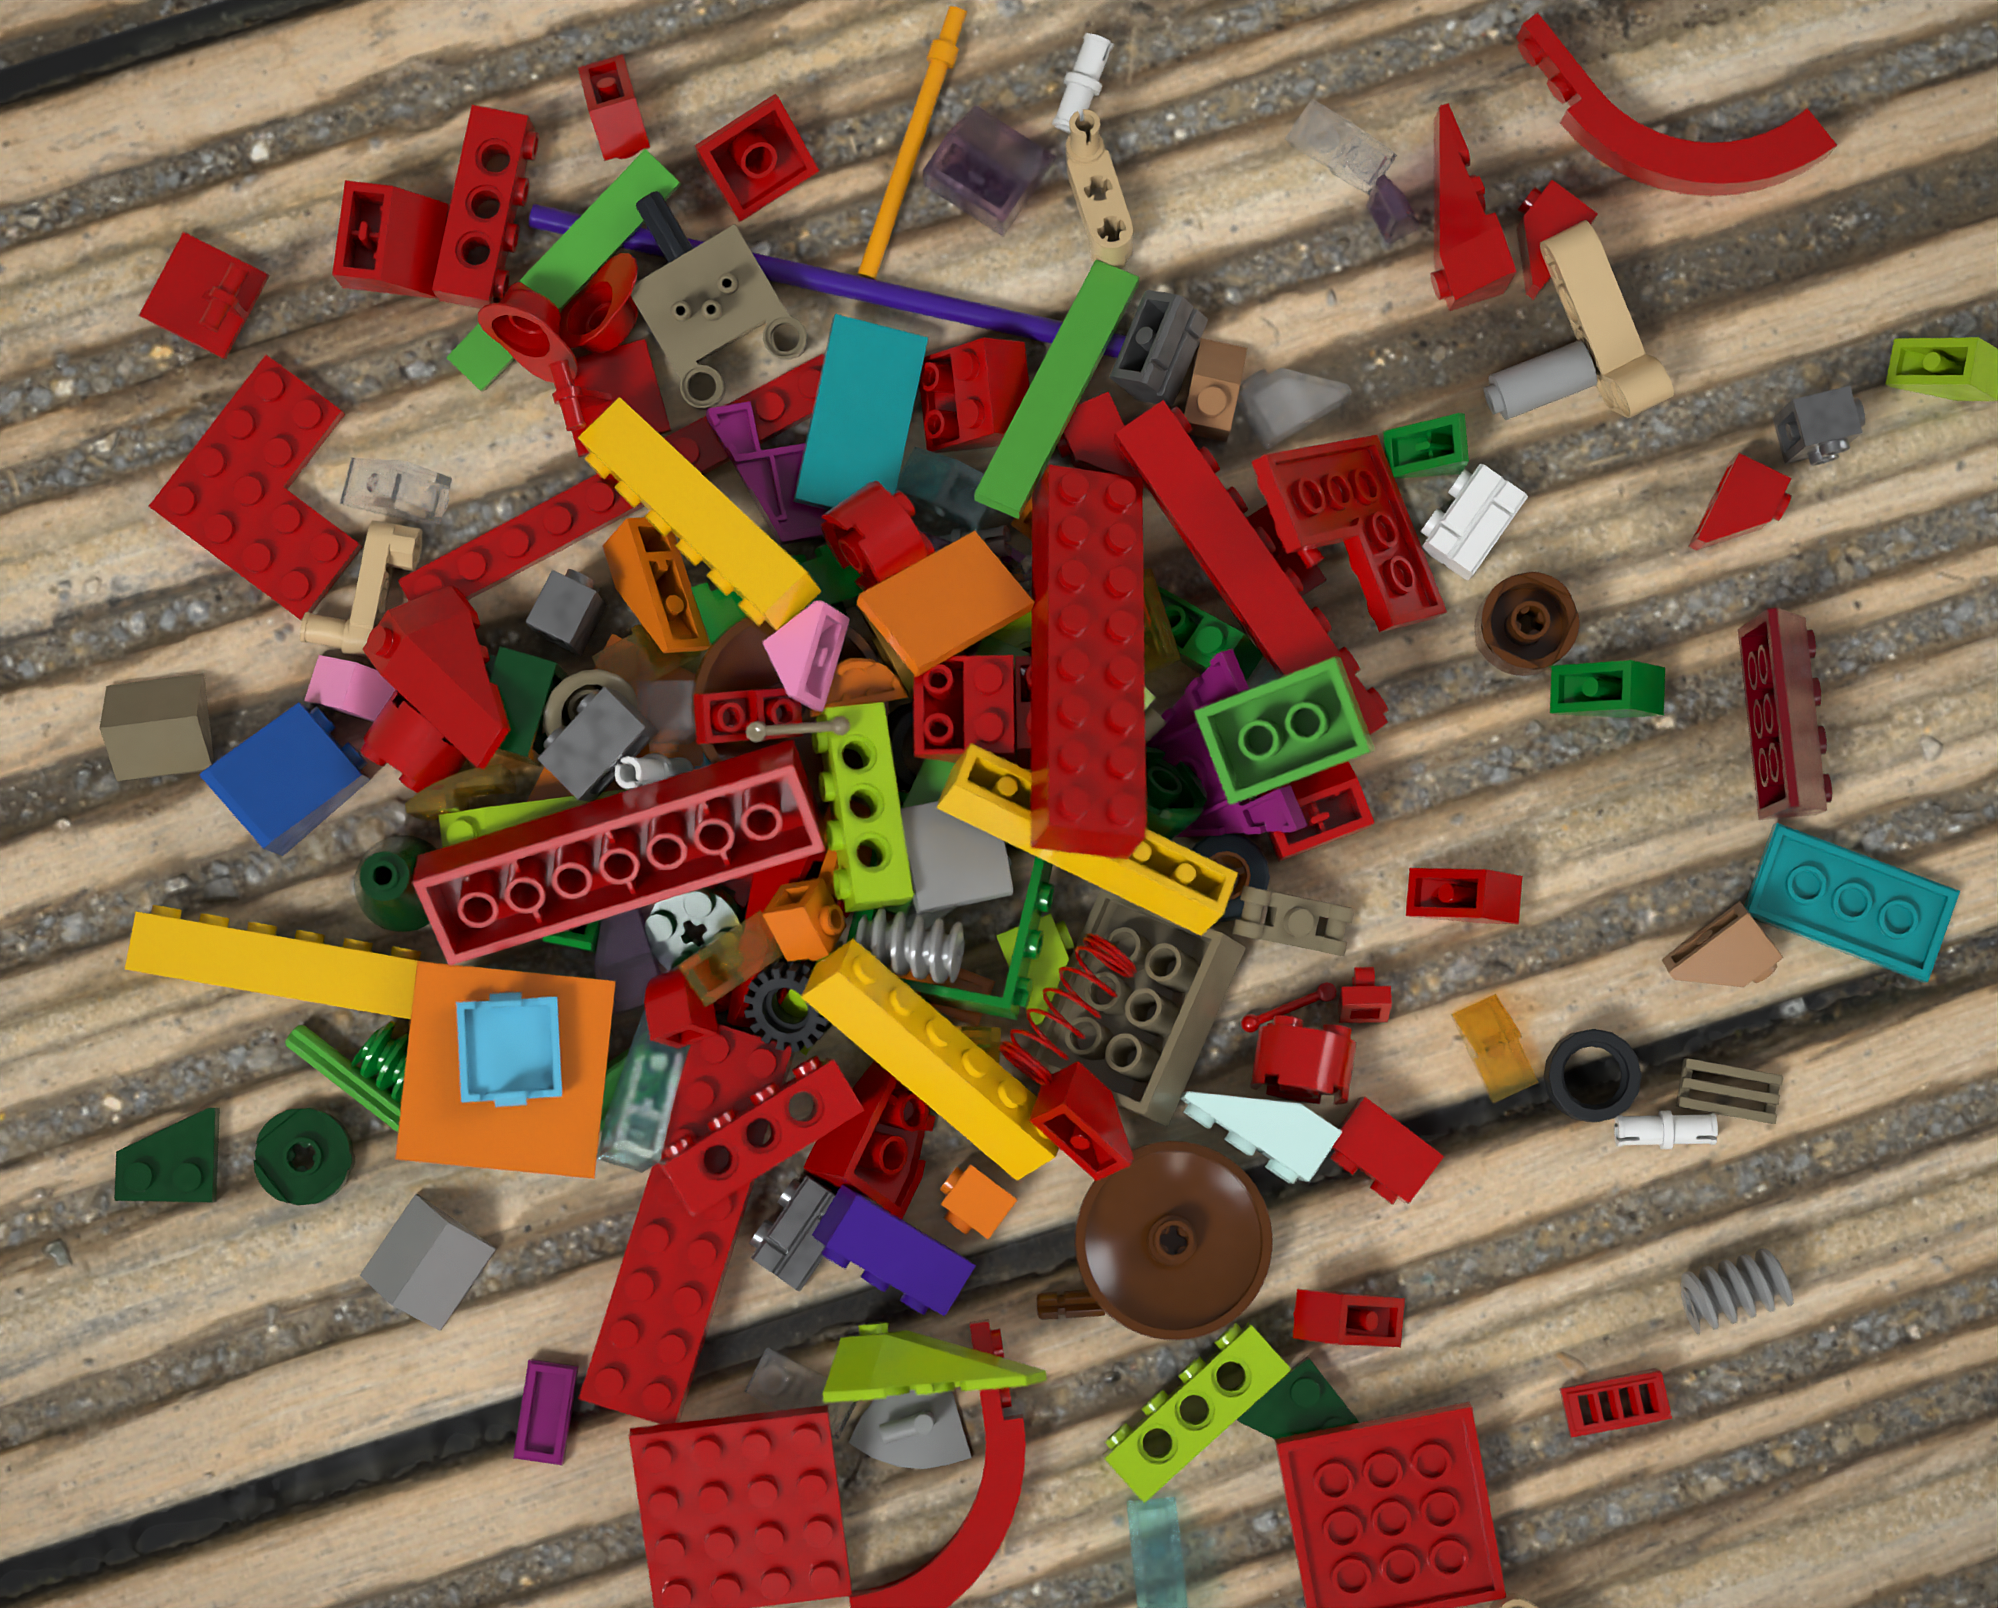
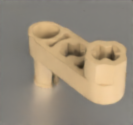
M1083 109V121H1080L1078 111L1069 120L1070 135L1066 141L1067 175L1088 236L1090 256L1093 263L1095 260H1099L1122 269L1133 254V224L1109 151L1105 150L1103 139L1099 134L1100 118L1095 112ZM1100 187L1101 193L1106 191L1105 199L1095 201V195L1091 196V189Z
M372 520L365 541L351 616L344 620L305 612L300 628V641L342 648L343 654L368 658L362 649L367 643L370 632L379 624L385 614L393 568L415 571L421 555L422 529Z

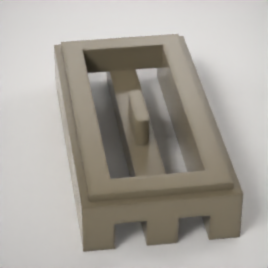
M1684 1058L1676 1107L1776 1124L1777 1114L1775 1112L1776 1106L1779 1105L1780 1095L1778 1094L1783 1082V1076ZM1695 1070L1768 1084L1767 1093L1692 1079V1073ZM1690 1089L1764 1102V1112L1690 1099L1689 1092Z

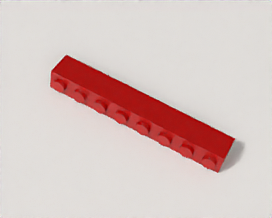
M1162 400L1115 432L1113 442L1139 478H1143V485L1277 677L1282 678L1331 658L1340 657L1370 736L1388 723L1384 714L1389 711L1385 701L1374 687H1370L1368 690L1365 689L1356 676V673L1360 671V667L1353 655L1346 647L1337 649L1328 636V633L1332 631V627L1325 615L1317 606L1311 610L1300 596V593L1304 591V587L1297 575L1289 566L1283 570L1272 556V553L1276 551V547L1269 535L1261 526L1254 530L1244 516V513L1248 511V507L1241 495L1233 486L1226 490L1216 476V473L1220 471V467L1213 455L1205 446L1198 450L1188 436V433L1193 430L1182 411L1177 406L1170 410L1165 401Z

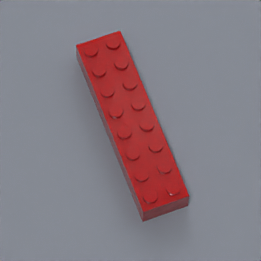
M1048 465L1032 493V600L1035 603L1032 607L1031 848L1128 860L1146 837L1143 478Z
M791 739L418 855L412 883L448 965L451 966L825 851V822L795 743Z
M717 1024L718 1034L690 1045L579 1396L580 1400L660 1425L680 1422L755 1179L693 1217L688 1213L658 1162L667 1157L663 1149L677 1139L690 1134L694 1140L709 1131L710 1129L706 1123L719 1113L731 1107L735 1113H738L751 1105L752 1101L749 1096L761 1087L775 1081L778 1087L785 1084L795 1052L791 1050V1046H788L784 1051L775 1049L777 1045L775 1041H771L767 1045L761 1040L762 1037ZM757 1118L749 1123L746 1129V1138L751 1145L759 1146L768 1140L771 1131L768 1121L765 1118ZM713 1145L705 1151L703 1164L707 1171L718 1172L727 1165L729 1159L727 1149L723 1145Z

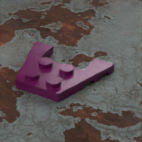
M751 401L708 408L706 411L707 421L779 545L824 538L821 524L826 520L821 517L829 510L793 502L805 443L761 450Z
M1233 649L1222 651L1210 660L1211 665L1200 677L1194 678L1184 689L1185 694L1176 704L1162 713L1161 717L1166 722V725L1145 744V746L1158 748L1166 752L1162 759L1175 767L1180 761L1186 764L1201 780L1207 792V801L1203 806L1204 810L1201 816L1176 837L1218 836L1225 833L1261 834L1271 831H1281L1283 833L1302 829L1307 826V823L1290 785L1279 788L1250 802L1249 798L1229 805L1194 713L1198 709L1250 690Z

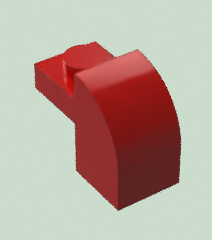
M704 959L693 960L652 977L645 990V1011L651 1041L680 1049L718 1034L716 1014L729 1010L733 986L716 981L714 977L708 976L706 960Z

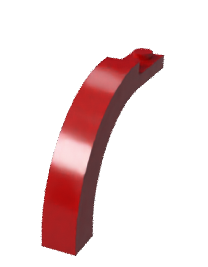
M1538 12L1522 24L1516 37L1519 41L1517 44L1518 50L1525 61L1532 67L1538 65L1549 79L1547 80V86L1552 95L1560 103L1565 104L1567 102L1570 105V108L1566 110L1560 121L1564 129L1595 158L1637 182L1661 190L1686 195H1738L1786 182L1826 159L1837 146L1808 108L1785 124L1768 132L1735 141L1698 142L1675 138L1657 132L1632 119L1608 100Z
M989 1319L970 1322L973 1349L1005 1358L1001 1330H991ZM1009 1387L979 1390L986 1439L985 1463L976 1498L957 1532L940 1551L914 1571L879 1586L852 1591L849 1596L850 1608H948L974 1584L988 1567L1012 1523L1020 1498L1025 1470L1026 1439L1023 1414L1004 1417L1003 1408L1012 1407Z

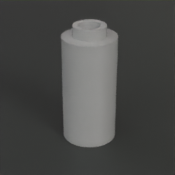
M1579 340L1489 375V386L1484 387V395L1493 414L1500 412L1502 417L1508 420L1596 386L1597 375L1586 346Z

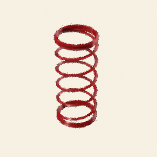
M1086 934V937L1083 938L1085 946H1077L1075 948L1076 958L1085 972L1067 966L1059 968V977L1069 993L1053 987L1043 989V998L1055 1015L1039 1008H1029L1026 1010L1027 1019L1039 1036L1023 1029H1012L1010 1031L1012 1042L1002 1041V1045H999L1000 1052L1011 1064L1041 1085H1050V1081H1053L1051 1073L1032 1055L1022 1049L1014 1034L1020 1033L1040 1042L1056 1052L1064 1060H1069V1056L1044 1035L1034 1023L1030 1013L1036 1012L1047 1016L1068 1028L1080 1039H1085V1035L1073 1027L1057 1011L1046 993L1052 991L1063 995L1084 1007L1096 1018H1102L1098 1011L1088 1005L1066 981L1063 971L1066 970L1079 974L1100 986L1110 996L1118 997L1114 990L1101 982L1086 966L1079 955V951L1086 950L1091 952L1098 960L1121 976L1132 978L1137 973L1133 962L1122 951L1097 934Z

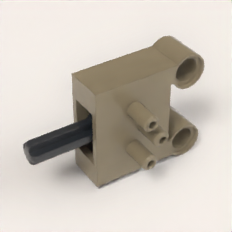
M652 192L636 203L637 211L668 261V264L636 282L630 296L679 376L680 392L688 404L696 408L708 409L716 406L722 400L725 394L723 376L716 369L707 365H700L699 362L765 323L767 325L763 331V341L766 349L773 356L781 360H791L804 352L808 339L805 327L798 319L789 316L735 224L693 248L660 192ZM783 324L794 326L799 333L797 346L787 352L776 349L772 342L774 330ZM700 373L710 374L716 383L714 395L705 401L696 400L690 392L692 378Z

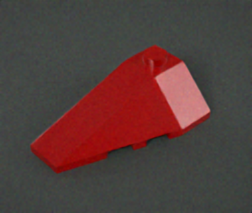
M450 585L387 610L379 624L370 632L367 643L362 650L388 683L472 764L484 770L510 731L498 685L491 683L488 678L485 664L490 660L487 647L479 645L475 631L480 626L478 614L461 591Z
M874 1060L852 1088L864 1111L816 1140L803 1168L831 1189L838 1192L843 1184L900 1219H903L923 1177L926 1161L919 1158L925 1131H933L936 1116L929 1115L931 1107Z

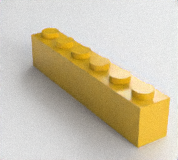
M620 397L578 437L590 452L584 460L603 479L610 474L619 481L614 487L616 491L633 508L641 502L649 510L645 518L664 537L672 531L680 539L675 546L694 566L703 561L712 570L707 574V577L726 596L734 590L743 599L738 606L756 625L760 626L766 621L778 631L796 617L821 592L805 569Z
M973 744L969 745L952 767L936 806L941 811L1200 936L1224 914L1238 874L1146 829L1145 839L1128 860L1031 848V772Z
M152 905L151 914L135 912L125 970L411 1019L417 961L420 960L421 951L392 946L390 955L372 953L373 943L344 938L342 947L324 944V934L296 930L294 939L276 936L277 926L249 921L247 930L228 927L230 918L200 913L199 922L180 919L182 910Z
M850 940L815 965L801 998L1016 1181L1056 1158L1059 1147L1029 1121L1037 1096L856 940Z

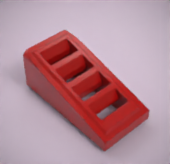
M1656 1368L1559 1388L1571 1438L1672 1419L1661 1370ZM1647 1384L1652 1409L1644 1411L1638 1385ZM1627 1387L1632 1413L1626 1415L1623 1413L1618 1391L1619 1388ZM1598 1392H1607L1612 1418H1603ZM1587 1395L1593 1422H1583L1578 1396Z

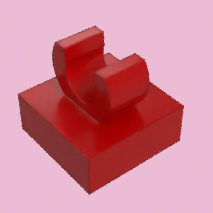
M1354 967L1352 986L1341 988L1338 1002L1339 1023L1388 1022L1392 1006L1391 986H1375L1374 967Z

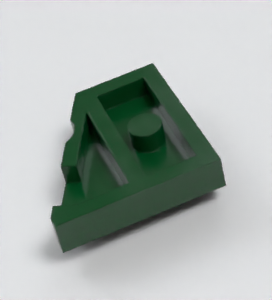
M206 1108L116 1151L114 1201L216 1202L220 1108Z
M1308 1356L1293 1367L1289 1373L1237 1419L1240 1423L1273 1439L1360 1423Z

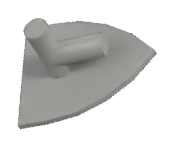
M910 1390L908 1394L874 1399L860 1417L849 1441L851 1445L870 1457L898 1467L926 1469L950 1465L972 1458L952 1391L916 1395L915 1390Z

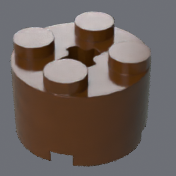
M1526 572L1506 578L1491 590L1478 608L1474 624L1476 647L1489 663L1505 673L1516 676H1530L1546 671L1563 658L1576 641L1580 620L1574 601L1571 598L1572 595L1560 581L1544 573ZM1525 614L1532 617L1531 626L1537 629H1532L1528 634L1520 630L1521 624L1516 621L1520 620Z

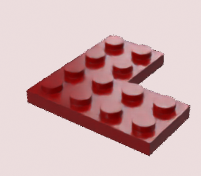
M268 355L262 358L148 506L301 621L305 612L312 613L363 547L287 490L338 425L345 413Z
M1378 435L1269 453L1251 461L1257 476L1259 490L1265 496L1275 522L1276 533L1283 542L1287 554L1344 542L1349 554L1351 569L1358 577L1367 600L1368 612L1375 621L1379 632L1432 620L1447 613Z

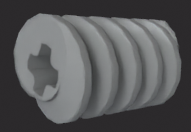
M879 908L873 921L868 920L866 914L862 916L856 934V941L888 969L892 966L894 973L898 976L906 975L910 969L916 979H925L931 973L932 979L937 983L945 982L949 975L951 982H954L958 976L964 951L962 922H956L950 934H945L943 919L937 918L931 930L926 931L923 915H917L912 927L909 928L906 927L904 912L899 911L893 923L887 924L886 910Z
M1765 1248L1756 1251L1755 1261L1749 1255L1742 1254L1737 1258L1736 1267L1731 1261L1723 1260L1719 1263L1718 1273L1707 1265L1700 1269L1699 1279L1690 1271L1685 1272L1681 1276V1297L1685 1313L1693 1330L1698 1335H1700V1319L1703 1318L1706 1319L1713 1330L1719 1328V1313L1723 1312L1729 1321L1735 1324L1738 1321V1307L1742 1306L1749 1317L1754 1318L1756 1317L1757 1301L1761 1300L1769 1312L1775 1310L1774 1296L1780 1295L1788 1307L1794 1304L1791 1287L1781 1263Z

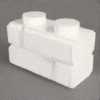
M1481 463L1473 474L1466 469L1463 470L1448 492L1456 499L1446 513L1437 508L1421 530L1428 537L1422 546L1423 551L1468 581L1528 498L1525 492L1509 481H1505L1500 475Z

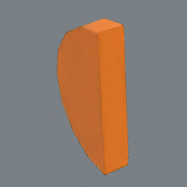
M847 658L837 662L824 709L887 702L907 698L908 696L901 679L887 666L870 658ZM809 708V716L811 717L822 713Z

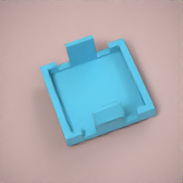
M521 992L490 994V1001L456 1002L461 1102L495 1100V1107L527 1105V1098L563 1096L558 997L522 999Z

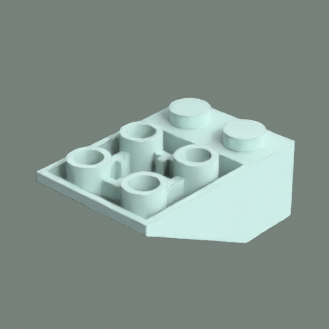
M1184 1092L1180 1098L1188 1104L1184 1110L1186 1115L1206 1128H1211L1215 1122L1229 1132L1224 1139L1226 1142L1248 1156H1252L1257 1150L1270 1159L1265 1168L1294 1184L1297 1178L1308 1182L1311 1180L1342 1133V1131L1299 1103L1197 1092Z

